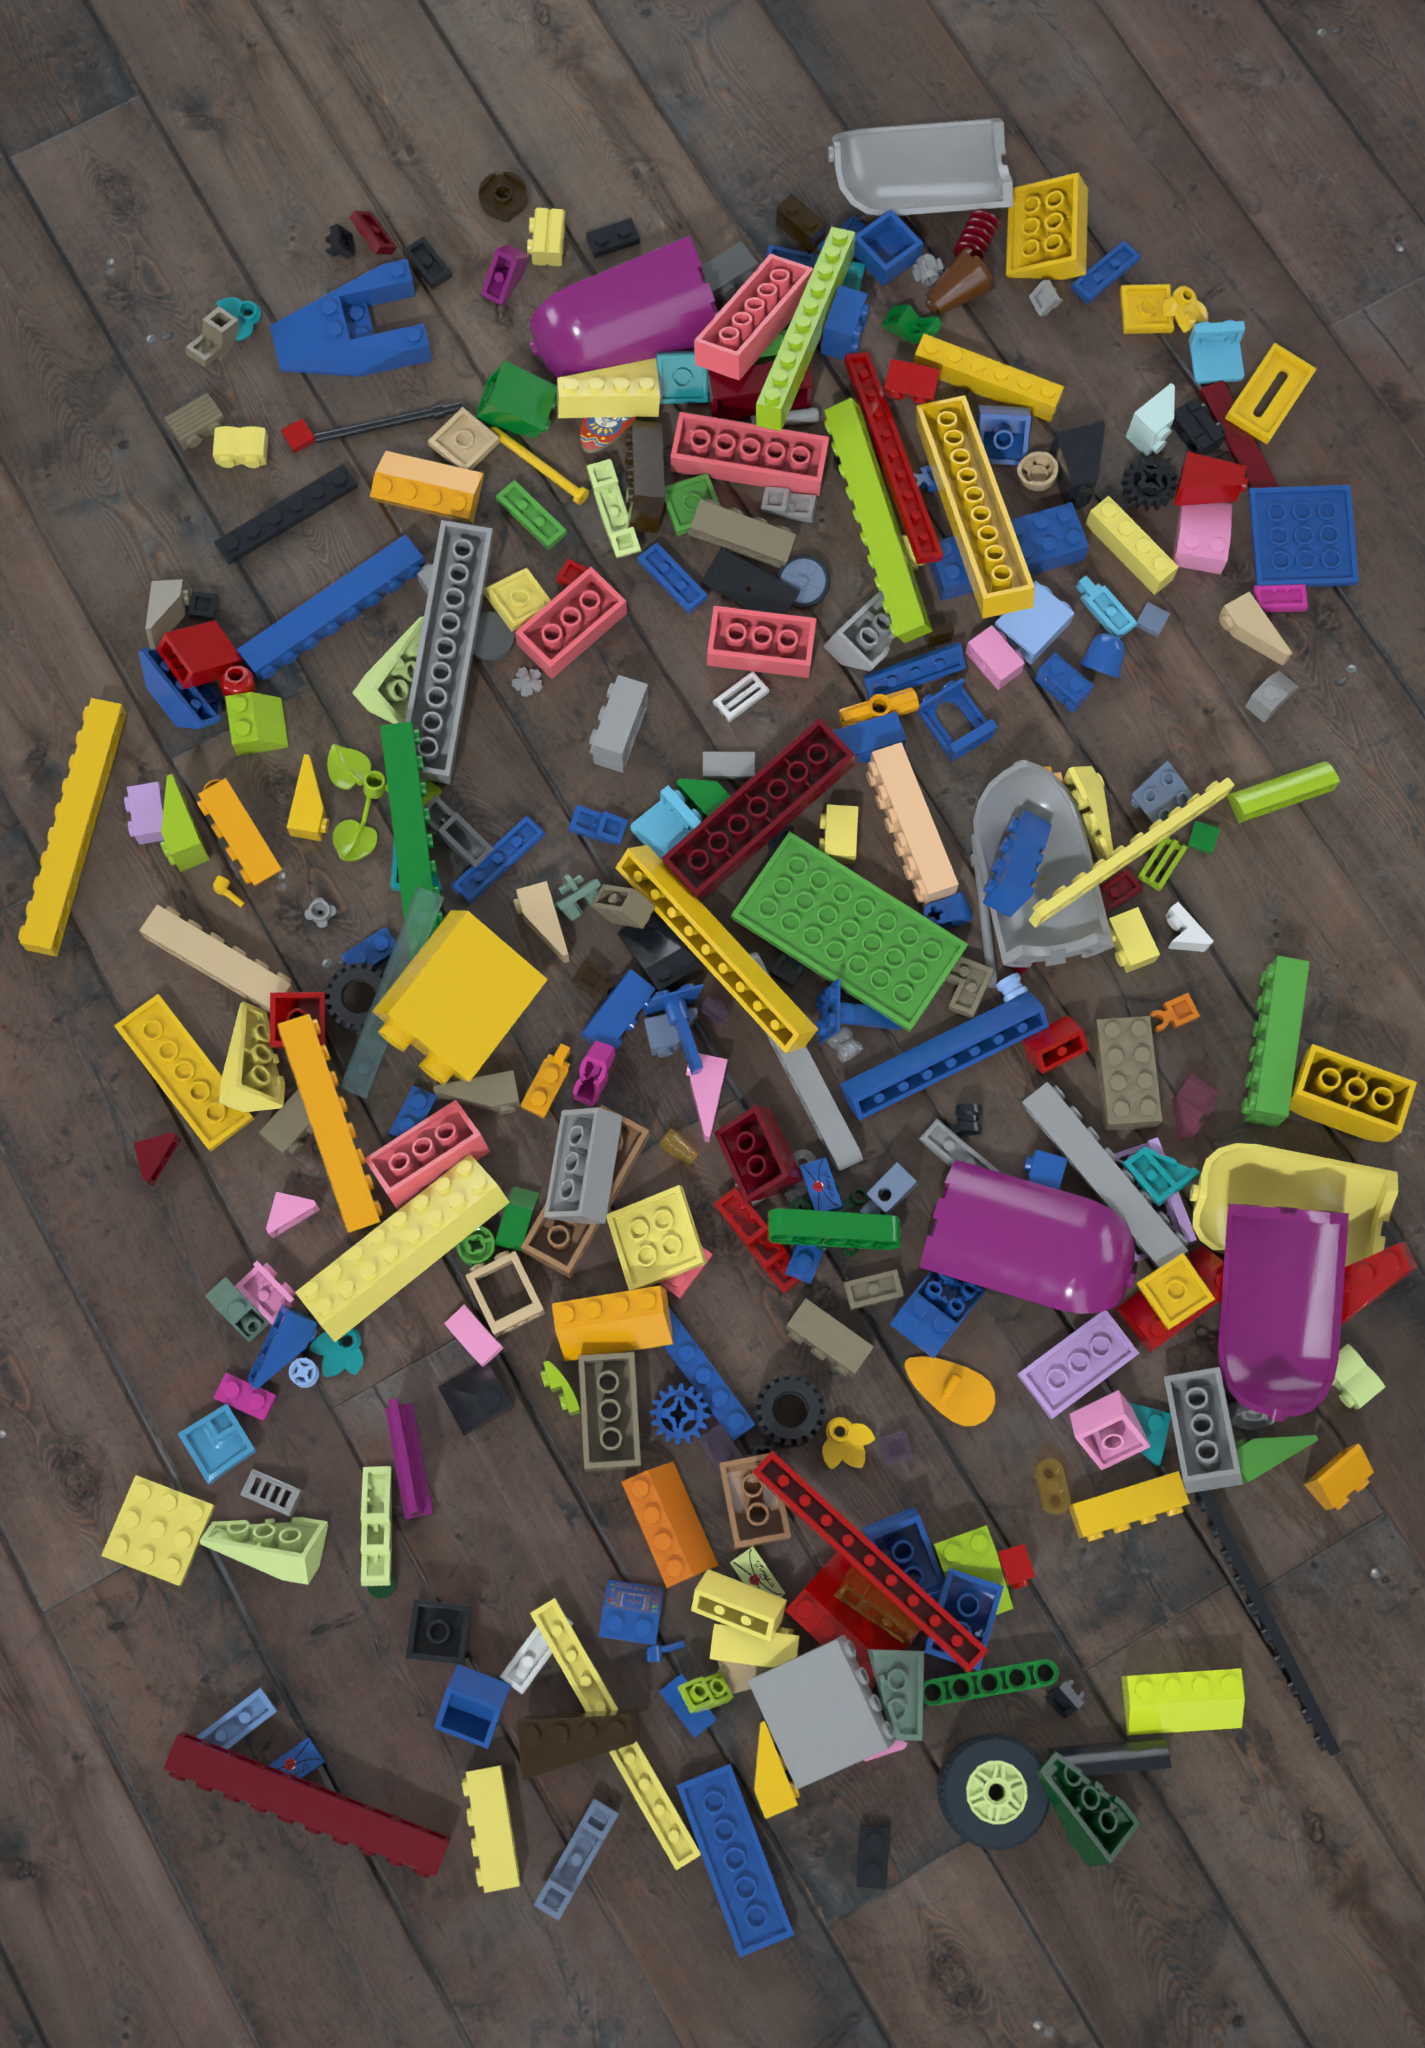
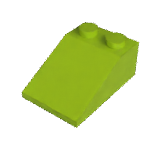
M170 774L167 775L161 827L164 841L160 842L171 866L176 864L180 872L207 862L210 858L183 793L173 775Z
M987 1525L932 1545L944 1580L950 1568L1002 1585L1004 1588L996 1615L1014 1609Z

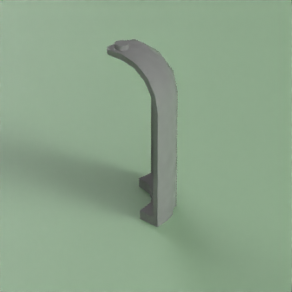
M1000 118L856 129L834 135L831 139L832 146L828 147V162L834 163L840 190L851 205L866 214L882 216L890 209L899 216L1013 207V181L1009 174L1008 165H1003L1001 156L1006 155L1004 121Z
M1028 760L1016 761L1012 767L1004 770L987 785L976 807L973 819L974 841L984 885L990 877H993L994 872L991 871L995 860L1001 856L1002 852L999 851V847L1004 838L1009 835L1007 826L1014 816L1018 817L1026 810L1051 823L1052 826L1047 845L1041 853L1044 855L1042 863L1036 870L1039 873L1037 881L1033 882L1031 886L1035 888L1033 895L1011 917L990 907L1003 965L1031 967L1033 962L1045 961L1046 966L1066 963L1065 958L1081 954L1084 959L1113 948L1114 944L1099 885L1035 928L1030 923L1029 919L1034 912L1032 908L1044 898L1047 901L1053 898L1052 894L1063 885L1069 887L1073 884L1072 880L1080 873L1085 872L1088 874L1092 871L1091 867L1094 863L1083 820L1077 804L1066 786L1054 773Z

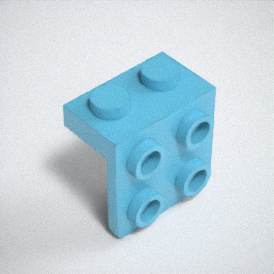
M1227 320L1221 323L1201 322L1194 324L1189 337V347L1194 381L1196 383L1205 384L1216 383L1221 380L1224 382L1243 380L1244 368L1240 341L1245 331L1244 321L1235 322L1234 320Z
M669 785L660 791V801L630 826L631 831L641 843L648 845L660 859L703 821L701 815L694 808L690 810L685 804L686 800L678 790L673 791Z

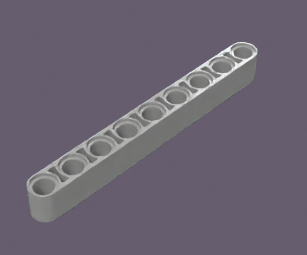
M753 952L749 954L768 974L758 953ZM766 1033L835 1169L839 1172L862 1161V1154L807 1047L805 1046V1048L785 1054Z

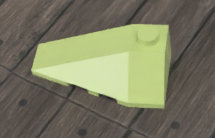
M424 616L419 617L380 658L353 691V695L369 712L393 724L403 723L406 720Z
M304 1517L292 1518L291 1522L275 1523V1519H265L263 1524H249L247 1520L212 1522L201 1537L200 1544L281 1580L308 1585L321 1563L328 1522Z

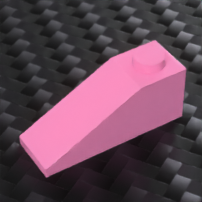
M698 1053L703 1069L699 1074L691 1075L689 1066H687L686 1075L690 1076V1087L704 1141L710 1143L728 1059Z

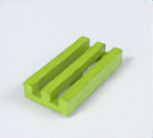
M1170 836L1158 844L1137 877L1159 892L1188 848L1185 845L1181 846L1178 844V841L1175 839L1171 840ZM1164 845L1170 846L1150 878L1145 876ZM1175 849L1178 851V854L1158 884L1154 880Z

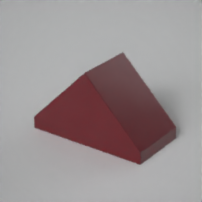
M172 1132L134 1143L142 1179L151 1187L154 1186L181 1142L178 1136Z

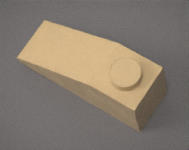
M1250 592L1224 605L1219 614L1220 623L1225 630L1230 632L1232 637L1280 665L1287 663L1292 655L1291 650Z
M547 881L516 889L518 898L513 899L517 915L523 914L525 923L564 963L570 962Z

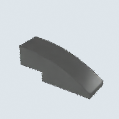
M437 795L424 806L429 807L431 822L426 823V827L474 868L494 850L457 812L454 813Z

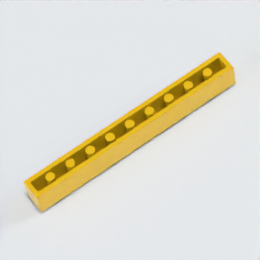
M91 698L89 706H86L84 709V724L82 730H79L76 736L77 748L75 754H72L69 760L70 772L68 778H65L62 784L63 796L61 802H58L55 808L56 820L54 827H50L48 832V848L41 856V872L34 880V896L26 907L27 920L19 931V941L27 951L58 956L127 716L122 704Z
M648 845L628 848L615 867L634 889L655 905L654 911L785 1054L805 1048L818 1028Z

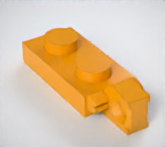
M560 1044L554 1056L548 1054L547 1058L544 1059L520 1105L522 1109L543 1119L546 1118L569 1074L571 1064L566 1061L571 1053L570 1047Z

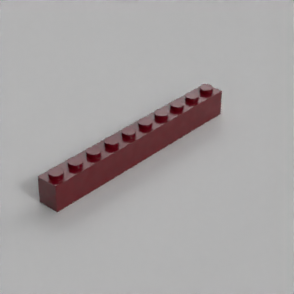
M183 1731L176 1736L163 1768L169 1771V1776L180 1781H185L186 1778L197 1782L196 1786L204 1791L212 1792L213 1789L224 1793L223 1797L227 1800L237 1803L243 1800L251 1804L250 1808L260 1813H267V1810L278 1814L277 1818L285 1823L294 1824V1821L305 1825L304 1829L317 1835H321V1832L331 1835L332 1840L341 1845L347 1846L349 1843L360 1847V1852L369 1856H375L376 1853L387 1857L386 1861L397 1867H402L403 1864L414 1868V1873L425 1878H429L430 1875L436 1877L451 1839L447 1835Z

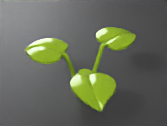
M333 744L327 761L330 780L335 786L344 790L351 789L356 783L359 786L363 785V791L366 795L361 823L359 824L355 820H345L339 823L333 832V844L340 859L343 861H357L368 856L376 847L377 832L371 827H366L365 824L371 800L380 798L384 791L388 793V785L385 783V777L381 772L371 771L370 760L363 753ZM421 780L426 781L428 796L423 797L425 806L435 795L438 797L441 795V789L430 781Z

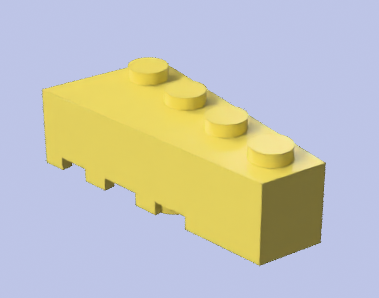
M656 358L557 378L558 418L659 416L660 388Z

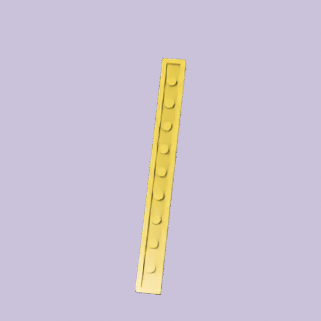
M1229 778L1220 783L1217 780L1205 789L1206 793L1201 796L1199 793L1195 794L1187 801V806L1184 808L1176 807L1168 814V819L1165 821L1157 820L1149 827V832L1146 834L1138 833L1130 840L1131 844L1127 847L1119 846L1111 853V858L1107 861L1104 858L1100 859L1091 867L1092 871L1088 874L1085 872L1080 873L1072 880L1073 884L1069 887L1063 885L1052 894L1053 898L1048 901L1045 898L1039 901L1032 908L1034 912L1029 919L1030 923L1036 928L1224 799L1234 787V783Z
M554 1598L531 1612L532 1618L585 1711L619 1710L557 1600ZM636 1741L632 1745L609 1752L674 1868L678 1870L700 1856L701 1852L638 1742Z

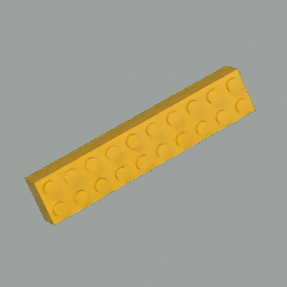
M963 395L917 405L916 428L982 618L1033 608L1035 586L966 396Z

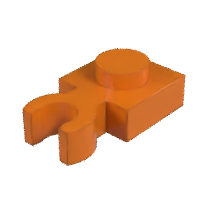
M1189 993L1165 1002L1163 1004L1165 1011L1155 1010L1149 1015L1151 1019L1159 1018L1162 1021L1161 1025L1155 1027V1032L1163 1031L1168 1023H1171L1173 1028L1176 1029L1200 1017Z

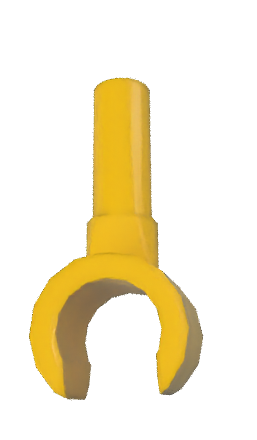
M218 875L213 883L214 891L219 895H225L240 908L243 907L245 903L233 894L232 891L228 890L231 882Z

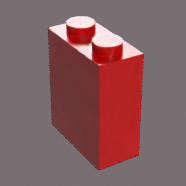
M215 620L164 633L156 649L184 689L220 680L224 670L232 666H240L243 660Z

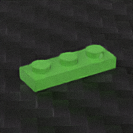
M515 480L496 495V501L548 551L567 535V530Z

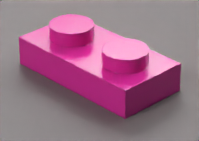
M225 1373L214 1396L215 1400L262 1421H266L277 1398V1395L261 1388L254 1389L248 1382L228 1373Z

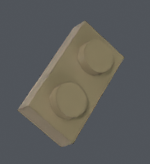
M897 1269L843 1283L850 1310L904 1297Z

